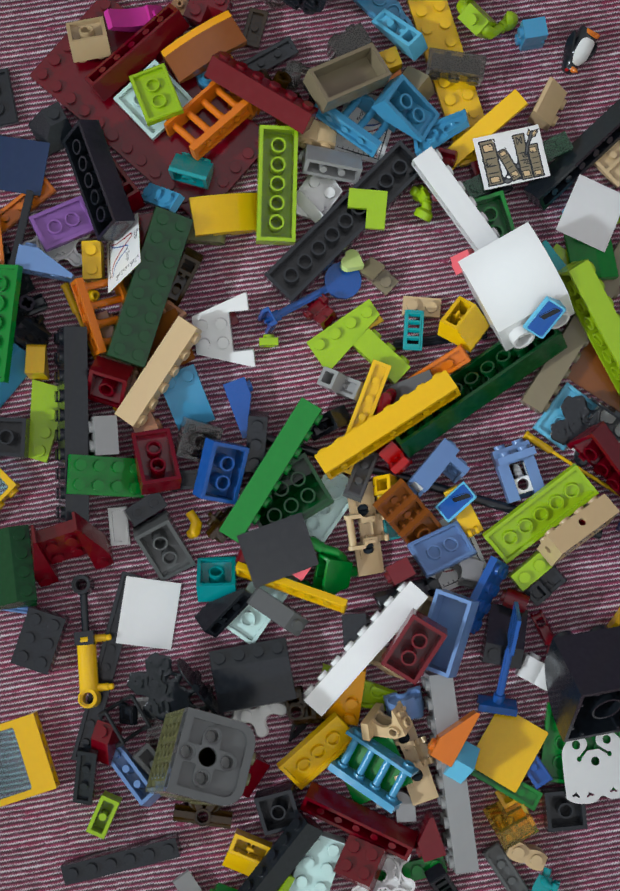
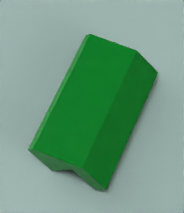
M563 233L569 264L574 261L589 260L596 268L595 273L598 279L614 280L619 277L611 239L604 253Z

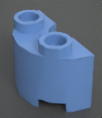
M420 685L408 688L402 694L394 692L383 696L387 715L392 717L391 711L395 708L398 701H401L403 706H406V712L411 720L420 719L424 716L425 706Z

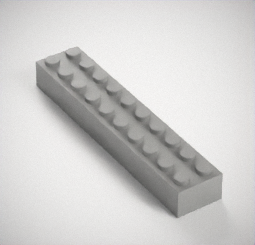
M424 671L421 683L427 695L424 696L425 708H428L429 711L426 720L432 732V735H429L430 742L432 738L435 739L440 732L458 721L459 717L453 678H447L431 671ZM433 757V766H436L437 774H434L435 784L440 791L437 801L438 805H441L442 813H439L441 825L445 829V832H442V838L448 850L446 852L447 855H445L446 863L449 864V868L453 869L455 874L479 871L467 778L460 784L444 775L443 773L447 765Z

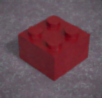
M349 834L334 868V873L338 877L373 891L388 854L385 849Z

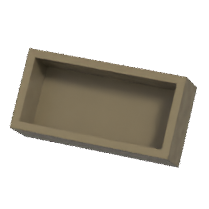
M372 42L308 69L303 83L323 114L386 86L392 73Z

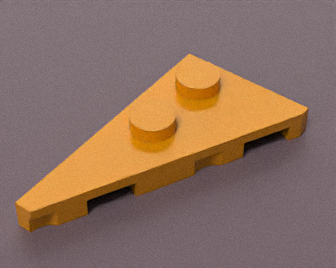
M366 668L327 710L325 719L335 712L347 725L358 726Z

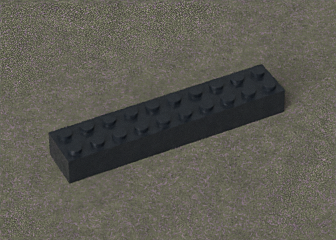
M399 140L352 188L388 191L387 211L420 178L411 165L412 160L417 156ZM349 191L264 274L265 279L290 304L295 302L368 230L365 229L367 210L347 208Z
M63 326L57 330V333H54V345H57V352L54 353V363L57 364V372L54 373V382L57 383L54 400L58 404V410H55L54 414L55 422H58V429H55V441H58V449H55V460H58V468L55 469V479L58 480L55 497L58 499V507L55 509L56 518H59V522H65L72 519L71 512L75 511L89 522V495L66 494L68 455H89L87 327Z

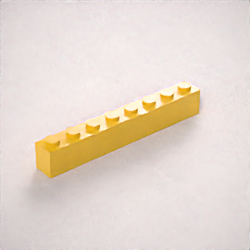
M446 370L438 372L432 379L426 383L419 384L409 394L402 395L394 404L387 405L377 415L370 416L365 423L355 426L345 436L338 437L334 443L320 449L314 457L331 480L460 396L461 393Z

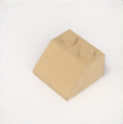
M103 16L66 23L74 63H84L92 59H104L111 55Z
M550 77L527 120V122L533 125L538 124L539 128L548 131L550 126H555L559 118L556 114L558 110H563L567 102L564 99L567 92L554 78Z

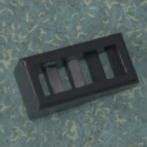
M437 863L424 872L434 891H458L441 863Z

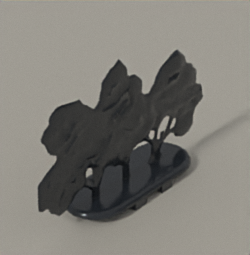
M582 395L573 398L567 396L560 406L565 420H559L551 424V438L562 445H566L589 427L602 422L600 421L601 412L605 410L616 418L612 424L607 422L605 424L620 443V437L615 433V428L620 423V411L612 405L610 408L606 407L593 397H591V400L599 407L597 410H590L587 407L586 399ZM590 414L594 415L591 419H588ZM575 450L573 457L578 466L586 465L588 462L586 460L583 462L578 457L579 453Z
M155 652L145 659V673L139 671L132 672L129 675L127 686L136 695L149 697V701L143 706V711L148 719L156 717L164 721L167 713L186 707L199 708L205 712H209L210 709L213 714L225 717L224 713H219L218 702L213 695V688L209 683L205 685L201 680V673L198 670L193 671L181 658L177 660V667L180 673L173 672L170 656L159 655ZM170 675L175 676V678L171 680L168 679ZM182 678L190 685L191 690L179 684ZM196 693L205 705H194L190 700L191 695Z

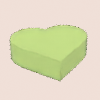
M354 249L346 251L345 257L341 259L340 268L344 272H352L364 268V263L358 251Z

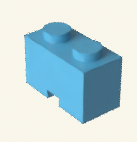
M545 16L522 20L520 27L517 29V34H515V44L519 46L520 52L543 47L544 40L548 37Z

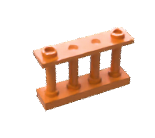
M211 81L206 88L182 107L183 114L167 119L164 123L169 137L177 132L191 144L189 149L192 157L197 161L253 113L251 103L244 99L237 102L224 91V87L214 81ZM217 96H220L232 107L226 114H223L210 103ZM205 108L218 121L214 125L209 126L196 114ZM191 120L204 133L199 138H194L182 126Z
M83 277L76 278L70 285L83 325L87 327V337L94 357L107 352L106 348L111 337L106 339L102 337L100 330L102 327L116 324L118 315L98 320L94 311L95 309L119 303L121 309L126 294L124 279L114 288L116 296L93 302L89 298V291L108 286V278L90 283L84 282Z

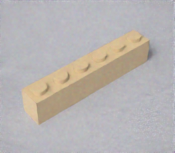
M178 316L115 414L133 427L139 428L143 426L148 419L147 415L150 410L157 406L160 395L167 391L169 381L178 374L179 366L189 357L190 349L201 339L200 334L202 330Z

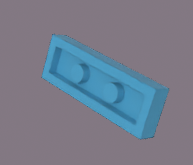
M149 183L144 188L142 194L145 203L173 213L177 212L185 199L180 193L153 183Z

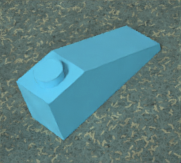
M385 8L371 21L402 53L414 61L428 49L424 36L420 31Z

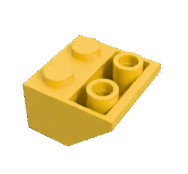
M459 296L440 320L437 335L457 346L462 344L465 350L471 352L488 330L490 324L476 304Z
M237 828L222 866L249 876L271 849L273 843Z

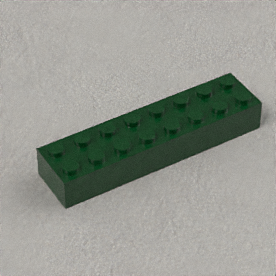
M157 206L153 210L140 249L141 262L133 270L105 356L139 368L145 367L193 223L192 219Z

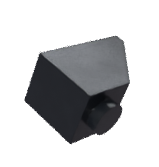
M345 405L322 414L323 418L319 425H314L311 429L313 441L349 424L351 417Z

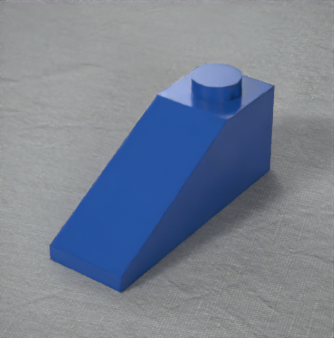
M245 377L223 384L242 438L247 439L248 415L252 400L251 391L254 390L250 380L246 381Z

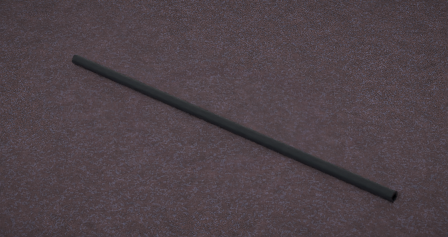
M267 434V444L272 445L277 436ZM305 444L301 445L303 449L301 453L305 452L306 455L312 457L320 450ZM375 465L372 474L378 476L390 473L397 480L401 478L406 483L412 476L405 473L395 475L390 469ZM434 482L428 490L444 494L443 491L451 487ZM478 494L477 498L471 502L506 513H510L518 507ZM599 531L592 538L600 540L603 531Z

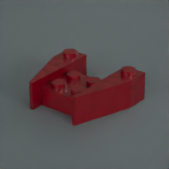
M75 511L71 512V520L36 530L34 524L31 525V551L34 576L40 587L59 582L56 563H61L74 557L88 554L96 569L115 564L112 548L106 535Z

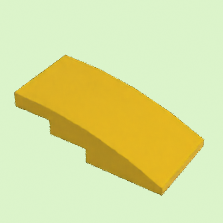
M257 193L218 194L189 198L195 237L226 234L238 235L256 232Z

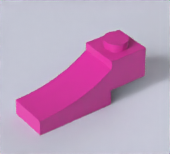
M145 5L129 9H107L104 11L108 30L137 32L162 10V7Z

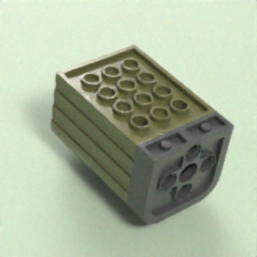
M191 707L167 713L145 792L160 794V796L175 798V800L190 802V804L228 806L234 804L241 798L245 786H248L251 774L249 769L250 765L254 764L256 753H254L256 741L252 729L244 722Z

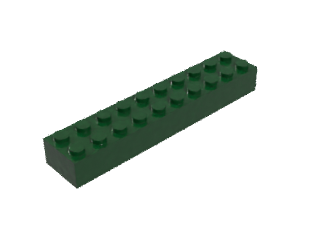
M551 329L543 339L535 335L534 340L528 346L520 349L514 347L508 351H505L500 341L450 375L461 393L460 396L394 438V440L406 456L410 458L566 349L567 344L562 333L558 329Z

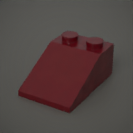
M170 427L131 433L141 494L146 495L180 489L182 478Z

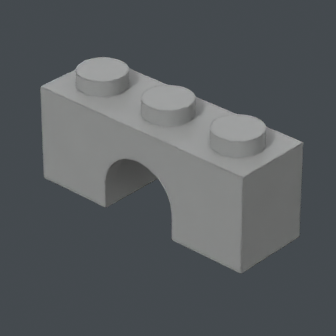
M470 557L450 567L458 574L457 585L475 589L482 575L484 561H480L476 557ZM443 571L431 577L439 579Z

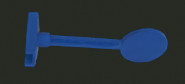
M341 262L334 263L327 269L324 275L325 286L280 310L271 312L269 307L261 310L257 319L259 322L264 319V323L268 325L265 333L269 334L274 331L278 324L277 322L282 320V317L322 297V294L329 293L337 299L344 300L352 298L361 287L362 278L358 270L344 272L340 268Z

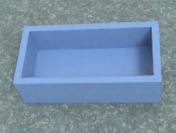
M446 589L435 590L427 617L447 628L448 636L426 670L447 678L457 676L480 601Z

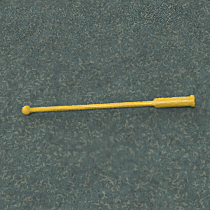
M69 282L60 285L72 313L76 315L80 327H84ZM87 337V344H88V346H89V348H90V351H91V353H92V356H93V358H94V360H95L97 356L94 357L93 352H92V349H91V346H90V343H89V340H88V337Z
M527 430L522 438L524 440H529V442L548 454L552 453L570 466L573 464V462L554 451L553 447L531 434L530 431ZM579 467L583 474L618 495L606 483Z

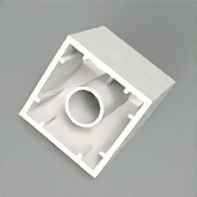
M529 222L458 261L477 305L505 351L514 347L517 349L524 348L532 343L535 335L524 329L523 325L546 296L560 300L566 308V312L552 329L562 327L569 321L570 316L575 314L569 293Z

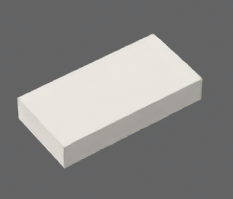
M127 506L108 508L111 546L131 544L129 519L123 512L128 508Z

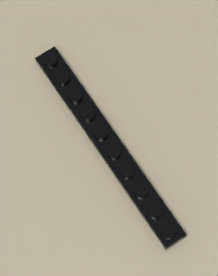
M122 571L105 633L111 634L112 639L103 642L97 662L99 683H113L123 644L116 643L126 576L141 578V575ZM111 690L99 691L102 697L100 704L94 708H85L71 760L77 761L79 747L91 749V736L97 720L102 721L104 717H98V714L106 709ZM89 693L87 702L91 704L94 697Z

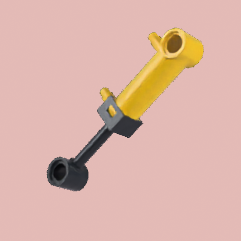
M77 575L73 578L71 587L75 593L80 595L82 631L74 632L80 693L78 695V702L83 708H94L101 702L102 697L99 691H109L115 688L114 683H99L96 648L98 642L111 640L112 636L111 634H98V631L95 630L90 631L88 594L93 592L95 583L89 576ZM82 580L87 582L84 590H81L79 587ZM88 693H91L94 697L91 704L86 701Z

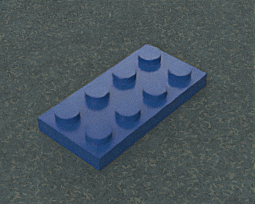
M493 556L490 557L470 596L471 599L480 601L470 631L472 634L480 630L482 619L490 611V603L493 597H496L499 593V586L509 572V565Z

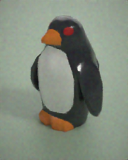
M580 25L577 32L573 30L566 40L561 68L566 75L578 73L577 68L593 57L597 50V43L595 42L600 35L583 25Z

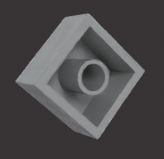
M117 415L88 418V454L90 456L111 457L119 454Z

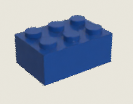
M205 438L193 495L200 499L235 505L238 500L250 448L237 443Z

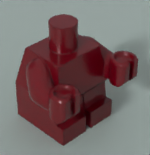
M322 294V297H319L315 302L308 303L307 306L309 308L306 309V312H303L307 320L311 321L314 319L316 324L323 330L338 318L334 310L328 306L329 298L325 294Z

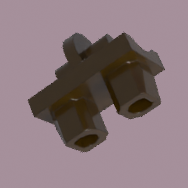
M229 507L224 512L218 510L215 514L210 511L207 513L210 519L206 523L209 529L205 533L210 539H215L220 543L227 539L228 536L221 533L219 529L231 512Z

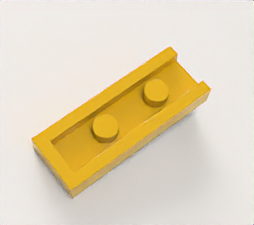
M459 484L443 491L445 497ZM471 503L456 516L459 525L467 537L471 538L474 534H479L484 530Z

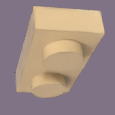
M403 296L402 316H404L405 310H423L425 318L439 319L441 299Z

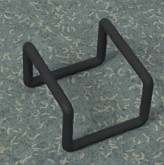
M133 694L122 698L98 714V717L106 716L118 736L120 742L115 745L116 748L124 746L127 741L142 731L151 728V723ZM132 699L147 726L138 729L123 739L108 712L119 706V703Z

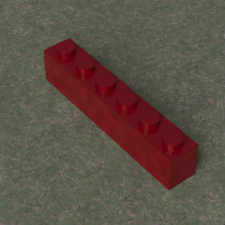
M169 3L84 79L95 94L103 101H106L128 82L130 75L140 72L145 65L154 60L164 48L170 45L178 36H181L190 26L181 12Z
M219 51L212 55L204 75L205 77L301 134L310 129L319 110L314 107L312 102L299 98L293 91H287L278 82L270 81L264 77V74L250 69L242 61L233 59L227 52Z
M313 781L299 809L355 837L381 847L386 852L405 861L410 856L418 835L417 831Z

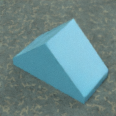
M466 741L452 767L447 765L443 774L461 784L474 771L480 748Z

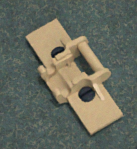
M369 481L361 503L347 498L349 515L343 516L347 525L348 551H355L358 577L384 572L380 540H390L389 534L385 533L383 528V520L385 519L380 513H376V509L372 505L375 499L372 481ZM353 519H358L361 540L359 543L356 541Z
M413 724L406 736L393 740L396 746H400L405 760L413 762L415 767L419 769L418 773L411 777L413 783L406 785L412 804L415 806L438 798L439 795L428 766L434 763V759L428 753L426 736L418 738Z

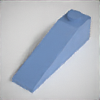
M124 746L116 748L111 766L141 806L150 807L161 797L160 794L145 792L149 776L131 758L132 755Z

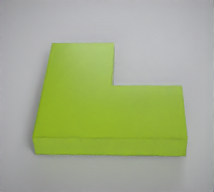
M349 188L347 208L367 210L365 229L385 230L388 191Z

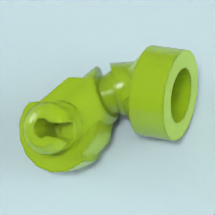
M423 185L413 186L410 190V195L413 196L412 199L422 204L421 207L415 209L413 215L430 223L433 218L430 193Z

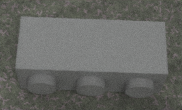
M306 144L302 156V174L353 184L359 181L363 170L362 155Z

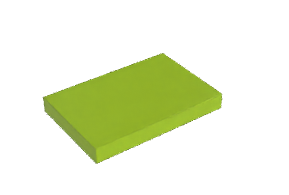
M165 63L129 76L148 127L184 113Z

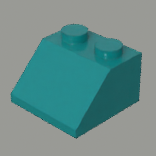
M182 152V154H175L168 171L172 180L209 189L214 172V164L207 158L202 157L197 161L191 154Z
M236 556L197 558L196 589L198 602H211L237 591Z

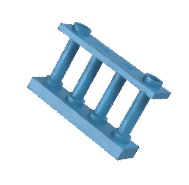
M367 94L350 101L351 103L342 113L334 108L322 114L319 109L315 116L372 158L378 152L382 141L379 139L387 129L393 133L397 129L384 121L371 106L376 100ZM357 107L366 113L358 124L348 118ZM372 118L382 124L373 135L364 129Z
M354 726L345 733L352 739L342 759L337 758L331 762L327 770L392 814L399 809L402 803L397 799V794L406 777H413L418 773L419 769L415 767L413 762L404 760L373 738L370 741L363 740L361 728ZM358 743H360L368 750L358 769L354 770L349 766L348 762ZM374 754L384 759L374 781H371L365 777L364 773ZM390 765L400 770V773L390 792H387L381 788L380 784Z

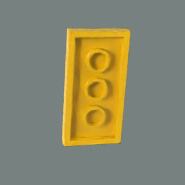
M334 712L277 763L278 768L302 790L325 770L331 762L346 751L352 739L345 734L350 727Z

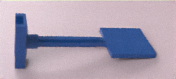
M514 601L507 633L508 646L504 652L497 689L493 696L478 694L477 703H479L478 711L517 716V701L505 698L504 693L521 626L519 603Z

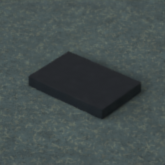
M8 68L0 69V128L20 124Z

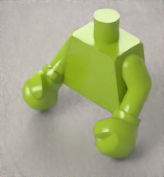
M459 0L456 5V9L460 13L457 18L477 37L483 39H493L501 33L513 30L518 24V15L512 11H507L503 19L497 23L474 0Z

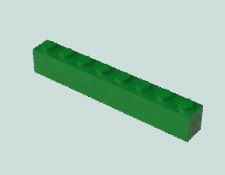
M303 397L300 399L219 529L221 533L239 543L237 536L249 532L252 524L256 525L262 516L259 514L263 507L266 509L272 500L270 495L273 491L277 492L282 484L280 479L283 474L287 475L293 466L290 464L293 458L297 459L303 450L301 445L304 441H309L313 434L311 429L314 425L318 426L323 418L321 408Z

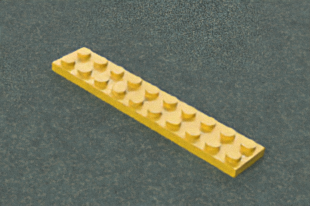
M406 0L415 29L423 34L428 49L423 54L443 116H448L463 109L468 114L470 126L451 138L453 144L483 118L484 113L448 1ZM474 151L459 164L460 168L476 161V152Z

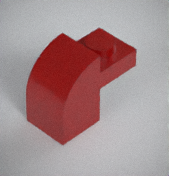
M394 439L377 449L378 454L387 462L390 470L395 475H400L413 463L412 459L406 456Z

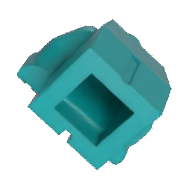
M544 867L543 873H539L533 884L532 891H558L560 881H552L553 877L550 876L551 868Z

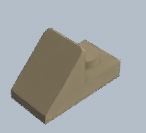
M370 257L364 263V268L358 271L384 296H387L399 281L385 269L386 266Z

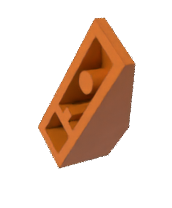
M472 710L440 732L435 739L432 738L427 747L429 755L452 767L480 714Z

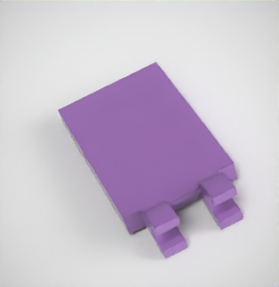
M81 195L29 216V222L45 253L95 232Z

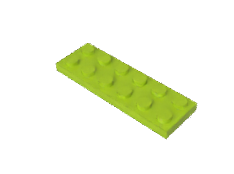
M573 463L482 535L504 562L508 564L542 538L550 528H555L564 518L572 515L579 507L585 505L594 496L598 495L599 492L579 467Z

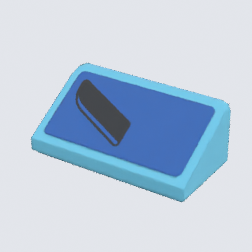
M546 296L525 322L523 328L543 339L566 312V308L560 300Z
M463 481L439 502L435 508L449 523L477 498V494Z

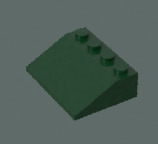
M305 452L299 455L297 459L294 458L290 463L293 466L287 475L283 474L280 479L282 482L277 492H272L270 504L266 509L263 507L259 513L262 516L257 523L258 527L300 512L304 520L334 503ZM242 489L241 491H239V495L242 494V492L244 491V489Z
M20 525L0 529V610L37 606L29 526Z

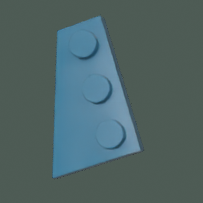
M463 109L438 119L423 142L413 138L416 156L431 146L433 149L468 128L470 124L466 110Z

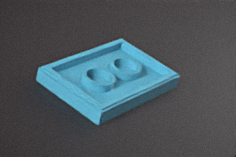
M568 382L565 383L553 399L548 410L541 415L532 427L562 451L565 450L567 445H562L552 440L550 433L552 432L551 424L559 420H565L560 406L566 397L571 396L573 398L582 395L586 399L587 407L590 410H595L598 406Z

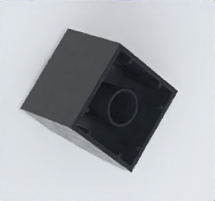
M598 625L588 632L573 634L571 631H563L556 634L552 638L545 659V678L552 714L563 742L620 732V626L609 628L607 625Z

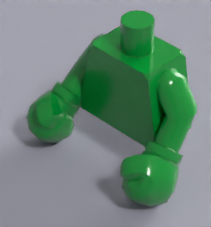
M310 536L314 550L319 552L317 556L319 564L315 567L312 585L308 580H303L299 583L333 595L347 589L350 578L356 577L358 574L357 567L353 566V563L347 559V555L338 548L325 544V542H322L315 536Z

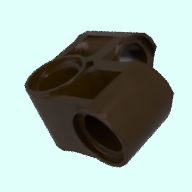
M295 686L297 699L285 702L289 721L294 725L325 721V713L321 717L304 701L303 686ZM296 710L302 713L297 718L291 716Z

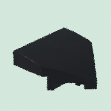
M23 316L20 320H17L14 341L25 349L27 344L46 345L47 348L48 339L52 334L47 331L44 325V316Z

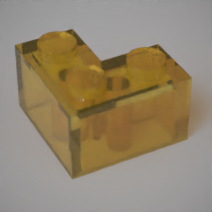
M500 801L483 809L504 850L539 832L525 804L507 813Z

